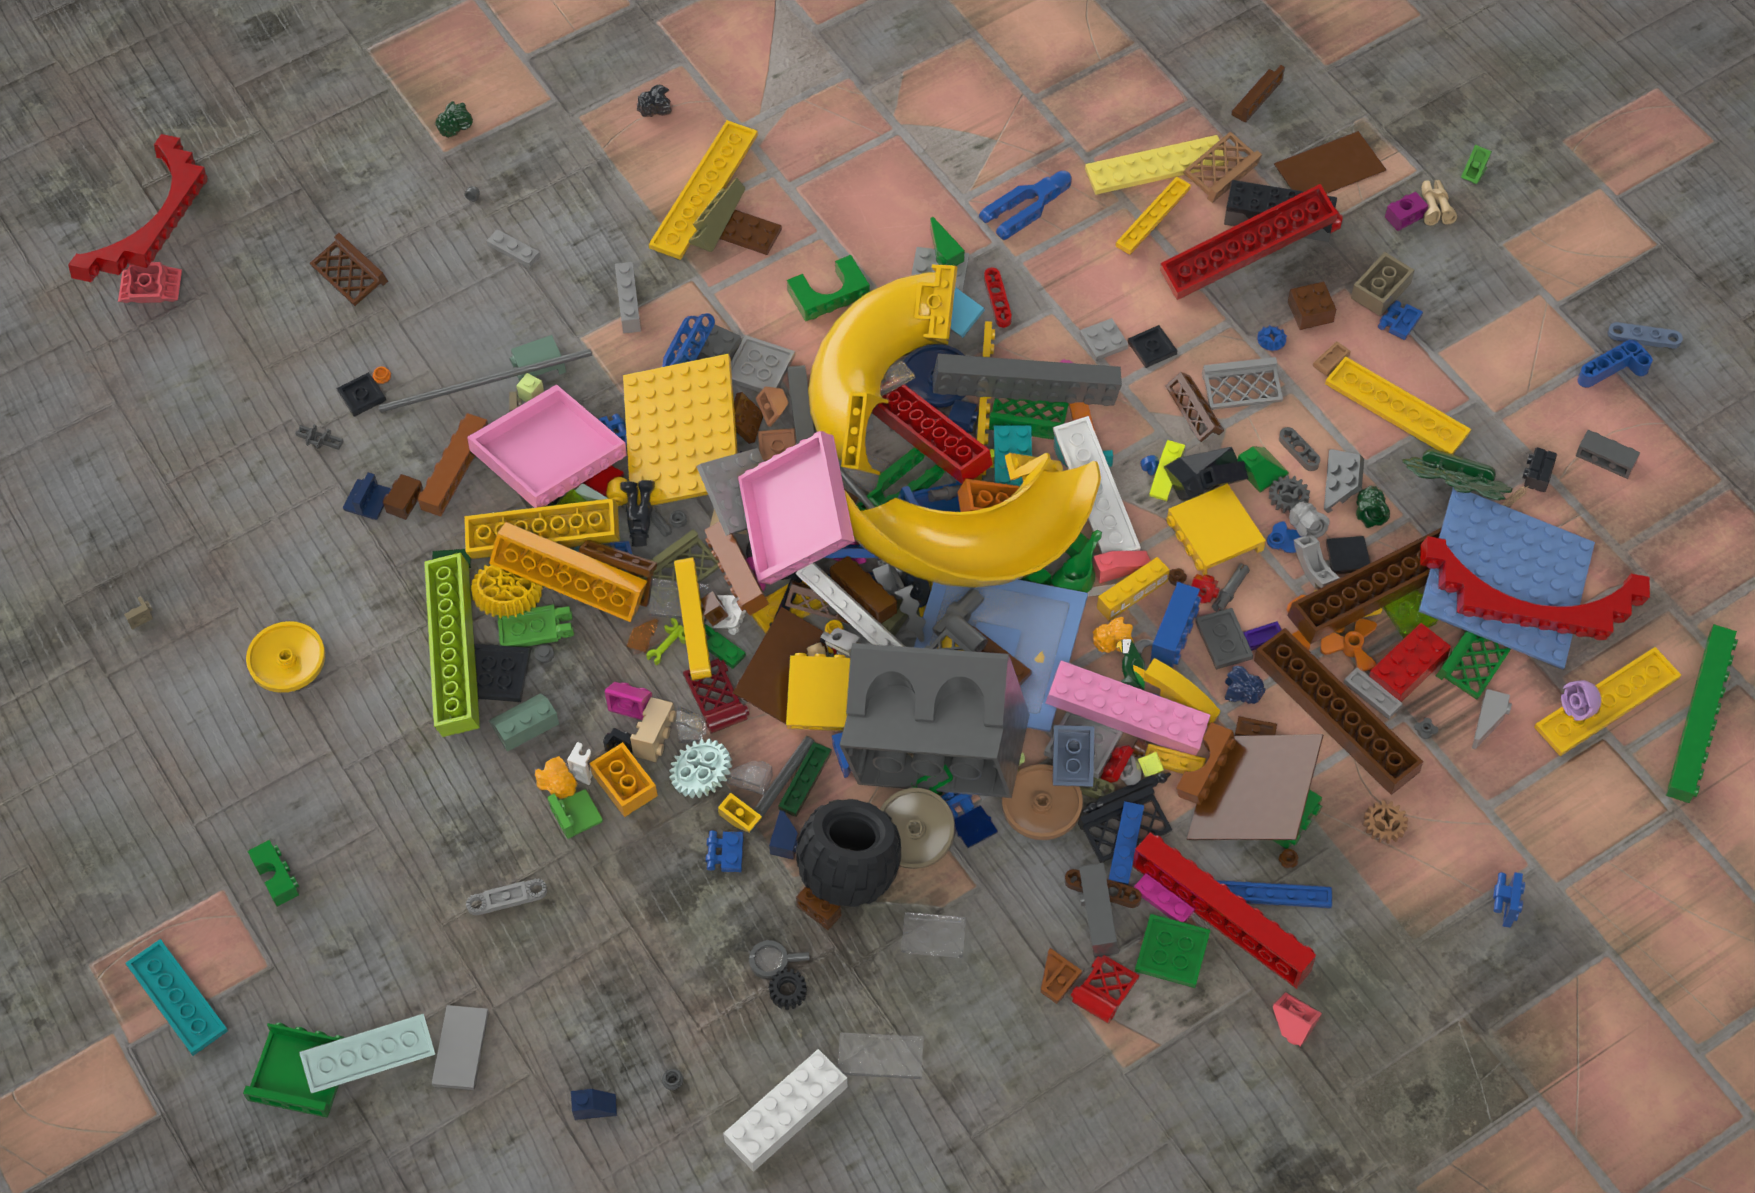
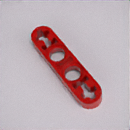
M987 268L984 272V282L994 319L999 327L1006 328L1011 325L1012 314L1002 278L997 268ZM989 275H993V277H995L994 282H992V278ZM999 288L1001 291L993 293L991 289ZM1003 302L1005 305L997 307L995 303ZM1001 313H1004V318L1006 320H1003L1001 318Z

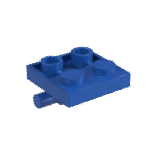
M1501 872L1498 873L1497 885L1494 886L1493 899H1495L1493 911L1501 913L1503 902H1505L1502 926L1511 928L1513 922L1518 920L1519 913L1522 911L1523 900L1520 899L1521 894L1525 890V882H1522L1523 874L1515 872L1509 886H1506L1507 874Z

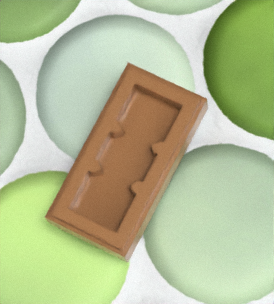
M1336 341L1313 363V367L1328 376L1345 356H1350L1351 351Z

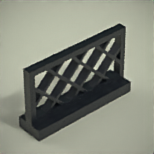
M1152 786L1080 817L1078 825L1084 831L1100 863L1113 858L1119 829L1109 828L1107 824L1111 819L1121 821V817L1118 816L1122 815L1124 801L1139 805L1152 802L1155 808L1154 814L1143 811L1144 816L1152 818L1150 826H1140V829L1148 831L1147 835L1152 832L1155 836H1162L1172 831L1166 816L1154 796L1155 792ZM1154 819L1161 821L1165 829L1161 831L1152 829ZM1093 827L1103 829L1101 837L1092 836L1089 829ZM1105 830L1117 834L1114 843L1102 840ZM1138 838L1136 847H1137L1145 838H1143V839ZM1101 843L1112 847L1110 854L1102 856L1099 850Z

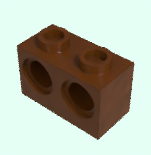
M804 887L796 896L797 907L827 930L841 917L840 905L837 906L819 899L812 894L810 888Z

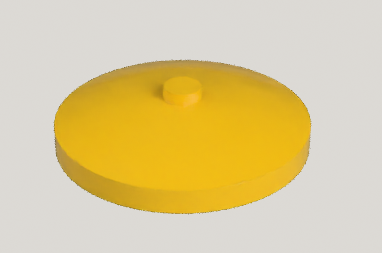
M293 621L276 623L263 629L254 637L246 654L247 668L253 680L262 688L279 693L296 691L310 684L319 675L325 662V648L318 633L306 624Z

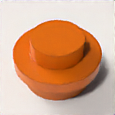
M380 366L374 370L372 377L376 383L384 384L390 380L391 373L386 367Z

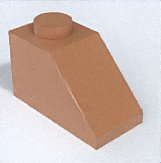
M765 386L756 397L765 421L771 427L789 403L784 391L781 388Z

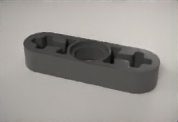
M1285 427L1281 429L1279 442L1306 470H1317L1320 464V456L1293 428ZM1301 446L1304 448V451L1297 452L1294 448Z

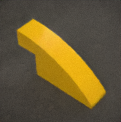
M1155 658L1152 660L1144 673V681L1161 689V697L1209 714L1210 718L1207 726L1211 722L1214 723L1221 711L1212 700L1179 672Z

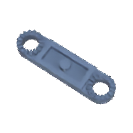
M1619 322L1612 323L1608 330V336L1614 341L1635 340L1640 345L1676 349L1683 340L1681 333L1676 330ZM1613 329L1622 331V334H1616ZM1673 336V338L1675 337L1677 341L1672 342L1668 339V337Z

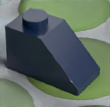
M780 810L769 844L770 854L794 859L798 832L785 812Z
M595 1089L571 1091L574 1120L617 1116L616 1094Z

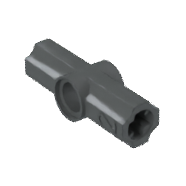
M971 588L958 602H953L947 608L945 616L932 628L933 632L939 637L947 627V620L953 615H960L968 622L971 613L984 601V597L976 589Z

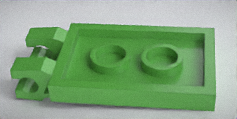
M554 605L531 608L530 612L524 611V615L519 613L517 617L514 615L509 616V618L502 616L500 619L498 615L500 646L527 647L556 642L561 637L574 636V629L571 623L560 624V621L573 620L570 607L555 608Z

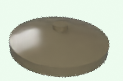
M908 788L895 793L881 806L880 810L886 812L892 818L891 821L897 826L901 838V867L908 869L929 867L947 854L955 837V819L949 805L939 795L923 788Z

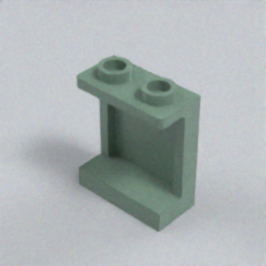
M550 335L511 349L512 357H510L513 368H520L561 357V354L553 336ZM565 363L528 374L535 377L557 369L560 375L566 373ZM526 374L518 375V380L521 381Z

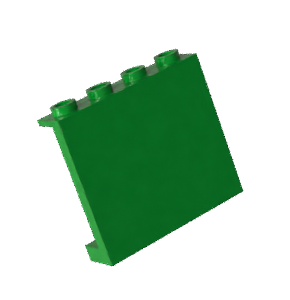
M268 1023L267 1027L270 1031L250 1086H245L243 1094L245 1098L250 1102L328 1118L339 1085L311 1093L299 1052L346 1037L340 1035L335 1037L327 1036L326 1033L321 1031H315V1033L308 1032L302 1027L289 1028L283 1023Z

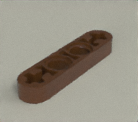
M1071 869L1065 874V885L1069 889L1083 893L1080 870ZM1076 876L1077 880H1075V882L1072 883L1070 878ZM1106 879L1108 889L1113 887L1119 892L1116 896L1109 895L1110 902L1128 908H1136L1140 905L1142 895L1138 889ZM1122 891H1125L1123 899H1121ZM1132 894L1135 895V899L1133 901H1129V897H1131Z

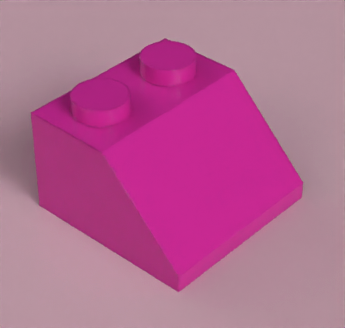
M614 682L605 689L608 711L643 720V712L652 697V692L645 688L632 687L627 683Z

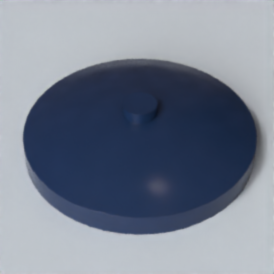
M931 344L922 346L912 351L904 359L900 369V381L935 408L948 407L953 405L955 400H962L965 396L933 393V372L938 354L965 355L956 348L947 345Z

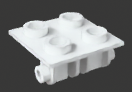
M717 595L729 616L714 626L708 620H706L705 624L711 628H728V632L735 635L739 631L740 623L743 622L742 618L745 617L746 610L742 611L736 602L739 600L738 597L735 598L734 595Z

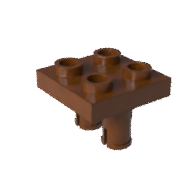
M743 392L736 393L734 399L736 433L748 444L755 443L763 414Z

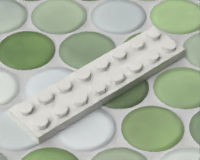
M1089 416L1053 427V432L1068 470L1078 468L1092 461L1098 462L1101 480L1088 521L1093 532L1095 530L1102 531V537L1097 543L1101 554L1110 551H1140V544Z

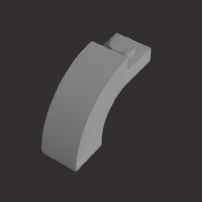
M1312 534L1294 540L1301 567L1315 589L1318 587L1322 588L1340 579L1326 564L1321 552L1320 542Z

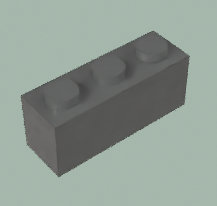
M1587 430L1576 453V457L1626 479L1629 478L1640 455V452L1624 446L1615 440L1608 439L1590 430Z

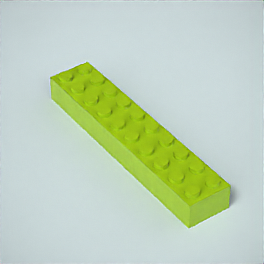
M461 553L424 562L434 727L442 737L480 728L469 564Z

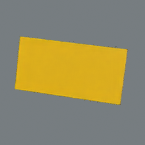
M788 584L767 596L769 605L751 615L765 634L770 628L769 624L774 621ZM796 594L793 603L799 604L803 602L802 595ZM818 599L808 602L812 609H818L823 606ZM790 608V612H792L800 618H804L807 615L811 614L805 611Z

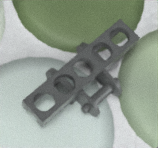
M313 424V428L300 425L299 430L295 432L296 436L306 439V445H316L317 449L323 444L339 450L343 444V439L330 435V429H327V433L324 432V434L316 432L317 425Z

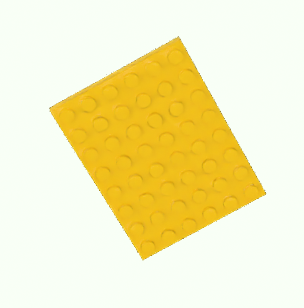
M729 354L623 375L629 481L636 482L637 484L642 480L655 481V489L650 496L651 505L708 495L696 466L738 453L731 359ZM639 488L637 499L638 505H640L641 503V494Z

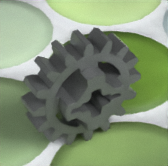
M1286 475L1284 480L1282 477H1279L1278 482L1274 480L1272 486H1270L1268 498L1271 499V505L1276 504V510L1281 508L1283 509L1282 513H1285L1286 510H1289L1290 513V510L1299 502H1309L1310 490H1307L1308 485H1302L1303 480L1297 481L1296 476L1289 479V476Z

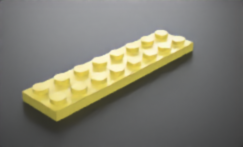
M1217 135L1088 163L1085 164V170L1095 195L1185 175L1183 173L1184 170L1220 140ZM1223 150L1214 151L1215 156H1224ZM1204 159L1203 165L1212 166V160ZM1215 160V166H1224V161ZM1193 169V170H1191L1190 172H1191V173H1195V172H1199L1200 170H1199V169Z

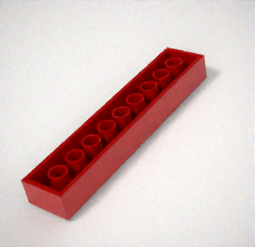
M1319 184L1162 262L1160 271L1176 300H1179L1336 222L1338 213L1323 187Z
M1150 832L1137 846L1134 853L1133 868L1143 875L1145 873L1174 893L1194 908L1196 915L1297 989L1311 973L1316 958L1312 948L1301 944L1293 934L1286 933L1280 928L1278 923L1267 919L1259 909L1252 908L1244 898L1233 894L1225 884L1218 883L1210 873L1199 869L1194 861L1187 860L1176 848L1168 846L1160 836H1155Z

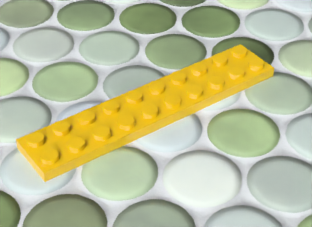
M726 120L651 239L649 249L680 260L690 246V238L698 231L693 225L716 194L721 189L726 188L757 138V130Z

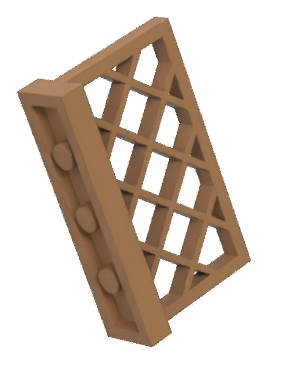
M1229 132L1188 166L1183 173L1209 195L1207 199L1213 203L1231 188L1232 180L1239 181L1259 164L1262 154L1258 150L1253 152L1232 132ZM1231 139L1235 146H1226V141ZM1223 150L1224 156H1215L1214 151ZM1226 150L1235 151L1236 157L1227 156ZM1238 151H1244L1248 156L1239 157ZM1203 160H1212V166L1203 165ZM1215 160L1224 161V166H1215ZM1227 161H1236V166L1227 167ZM1199 169L1200 175H1194L1190 171ZM1203 170H1212L1213 176H1204ZM1216 171H1225V176H1216ZM1204 180L1213 181V186L1207 187L1204 184Z

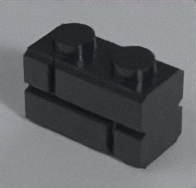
M1537 447L1533 454H1529L1526 464L1530 466L1525 468L1522 479H1525L1524 487L1546 492L1557 453Z

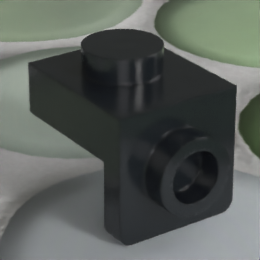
M613 728L603 739L605 751L608 752L614 745L618 746L623 742L632 753L631 734Z

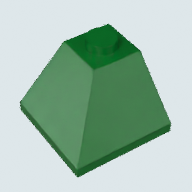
M1252 446L1238 455L1237 462L1244 461L1249 478L1247 480L1259 493L1272 486L1274 480L1278 482L1279 477L1284 478L1286 475H1289V472L1265 447Z

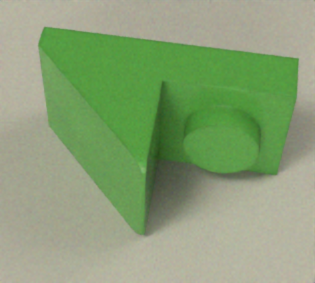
M1475 145L1461 178L1478 184L1487 169L1486 165L1492 151Z

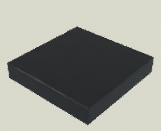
M1160 325L1128 338V344L1145 368L1177 355V349Z
M369 372L336 388L354 417L386 401V397Z
M1364 536L1326 539L1331 570L1335 574L1352 573L1370 564Z

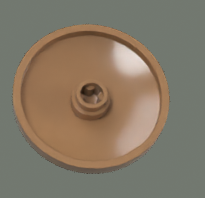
M1032 765L1019 770L1012 798L1002 797L1003 813L1010 826L1021 835L1036 840H1050L1063 836L1077 824L1082 812L1083 798L1080 787L1053 786V766Z

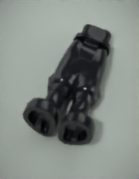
M642 480L638 484L630 481L621 482L620 489L628 497L626 512L632 547L647 546L652 512L650 496L655 489V481ZM638 488H639L640 494H641V503H640V505H638V503H637V499H638Z

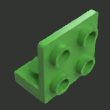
M586 789L563 800H558L555 794L547 797L550 809L567 839L603 822Z

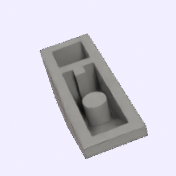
M1486 689L1472 745L1473 749H1476L1503 721L1505 714L1509 715L1512 703H1509L1510 695Z

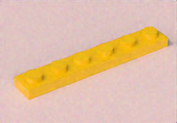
M1176 176L1117 240L1115 247L1131 255L1191 189V184Z

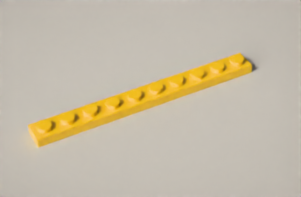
M985 321L983 357H990V354L994 355V344H991V340H995V329H992L991 321ZM980 397L977 440L983 445H988L989 434L985 433V429H989L990 418H986V414H990L991 403H987V399H991V397ZM984 471L974 480L982 481V475H986V471Z

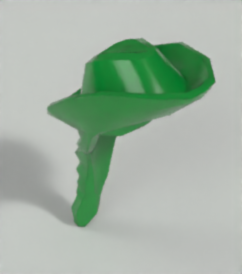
M1095 530L1092 532L1090 540L1085 544L1082 551L1069 558L1054 573L1050 581L1054 587L1085 593L1092 590L1095 582V569L1092 565L1093 552L1102 537V531Z

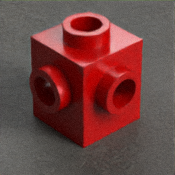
M1196 574L1193 578L1191 586L1200 589L1199 597H1202L1200 603H1210L1219 594L1220 588L1217 587L1219 581L1214 580L1213 576Z

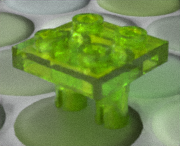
M1418 590L1383 608L1403 639L1420 623L1429 628L1436 625L1438 621L1436 618L1419 612L1423 594H1420Z

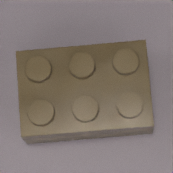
M1384 252L1354 284L1351 299L1381 316L1411 284L1414 269Z

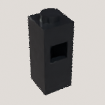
M1244 461L1211 466L1200 470L1204 489L1222 486L1227 483H1238L1249 479Z

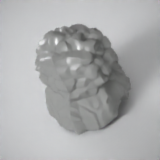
M1302 501L1290 510V524L1297 529L1301 537L1312 534L1317 539L1328 530L1329 518L1317 512L1311 503H1304Z

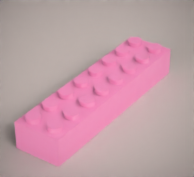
M1060 661L1045 704L1168 749L1195 756L1200 749L1210 715L1064 661Z

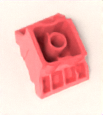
M151 262L148 268L129 264V267L122 272L118 302L161 303L163 301H177L182 269L167 267L161 262Z

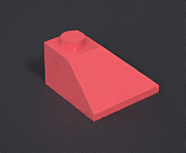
M1286 992L1273 1005L1281 1034L1293 1045L1301 1046L1307 1040L1322 1015L1321 1012Z

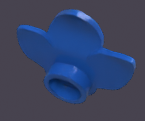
M1282 521L1273 526L1272 533L1267 537V544L1272 549L1296 553L1294 540L1301 536L1297 530L1287 529L1285 521Z

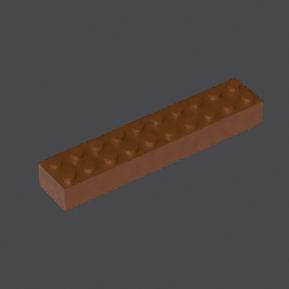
M1442 527L1293 602L1287 616L1306 640L1312 644L1425 586L1430 568L1420 565L1421 544L1427 536L1439 538Z
M1286 628L1256 649L1254 661L1387 792L1392 795L1420 773L1424 761Z

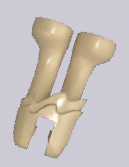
M1429 180L1424 181L1422 184V195L1429 205L1423 218L1425 224L1429 226L1435 225L1440 220V216L1442 223H1454L1457 219V213L1448 203L1449 197L1441 181L1435 180L1434 189H1432Z

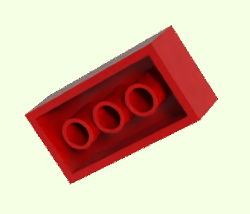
M1420 623L1370 671L1369 677L1402 702L1448 658L1451 646L1424 624Z

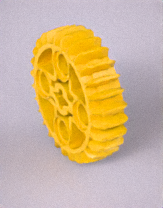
M492 564L489 567L484 565V570L479 569L478 574L474 575L471 585L472 598L476 607H479L481 612L485 611L486 615L490 613L492 617L499 615L500 619L502 616L509 618V616L514 615L517 617L519 613L524 615V611L530 612V607L535 608L536 603H539L543 589L540 584Z

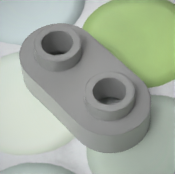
M1132 755L1120 775L1126 785H1135L1141 779L1142 772L1139 761Z

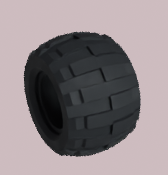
M837 799L829 801L826 805H820L804 823L796 847L797 867H799V874L805 887L810 888L812 894L819 899L837 906L859 907L861 904H870L881 895H884L897 876L902 857L901 838L897 826L891 821L892 818L886 812L877 808V806L856 799Z

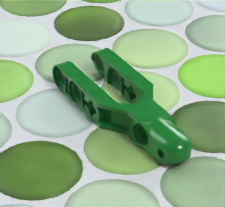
M915 447L879 475L876 489L869 493L867 498L875 507L898 498L900 491L886 498L883 492L918 465L925 455ZM936 464L931 469L925 470L921 477L916 481L913 480L907 486H909L911 492L928 489L944 475L945 470ZM862 502L856 505L860 511L868 510Z

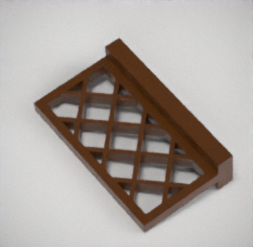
M338 233L334 236L335 241L309 264L351 304L356 306L380 284L384 286L388 280L379 268L344 236ZM335 248L340 250L339 255L331 256V252ZM342 259H350V265L342 266ZM327 260L326 267L317 266L319 262ZM330 260H339L338 266H330ZM353 269H361V275L353 276ZM341 270H350L349 276L341 277ZM329 271H337V277H329ZM372 279L374 281L369 286H364V280ZM352 280H361L360 286L352 287ZM340 281H348V287H340ZM351 291H359V295L352 299Z
M586 540L581 545L579 553L610 564V566L625 569L634 576L639 574L646 576L647 583L643 593L644 600L641 599L640 605L644 607L649 605L653 574L657 568V562L590 540Z

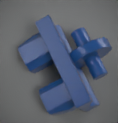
M944 792L945 795L941 796L949 805L954 819L958 818L954 808L960 806L964 814L974 809L971 799L972 795Z

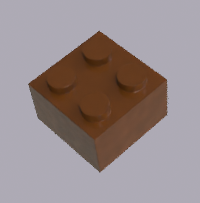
M1325 282L1290 289L1288 305L1299 330L1334 322L1337 309Z

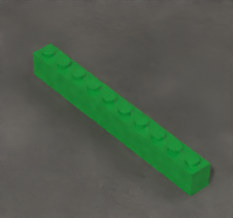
M1713 624L1709 632L1666 792L1668 797L1690 803L1691 799L1698 795L1700 786L1697 785L1698 780L1701 781L1704 774V769L1701 768L1702 763H1706L1709 754L1705 751L1707 747H1710L1713 739L1710 732L1711 730L1714 731L1717 720L1714 717L1715 714H1719L1721 703H1718L1719 698H1723L1726 687H1723V682L1728 680L1730 671H1727V667L1731 666L1734 658L1731 652L1732 650L1735 651L1738 639H1735L1737 633L1735 630Z

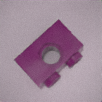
M1415 191L1410 195H1405L1396 202H1391L1387 206L1385 218L1399 231L1424 218L1429 205Z

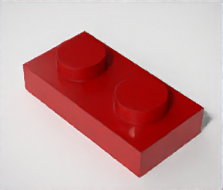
M1129 745L1115 748L1109 763L1103 769L1100 779L1110 783L1117 782L1134 749Z

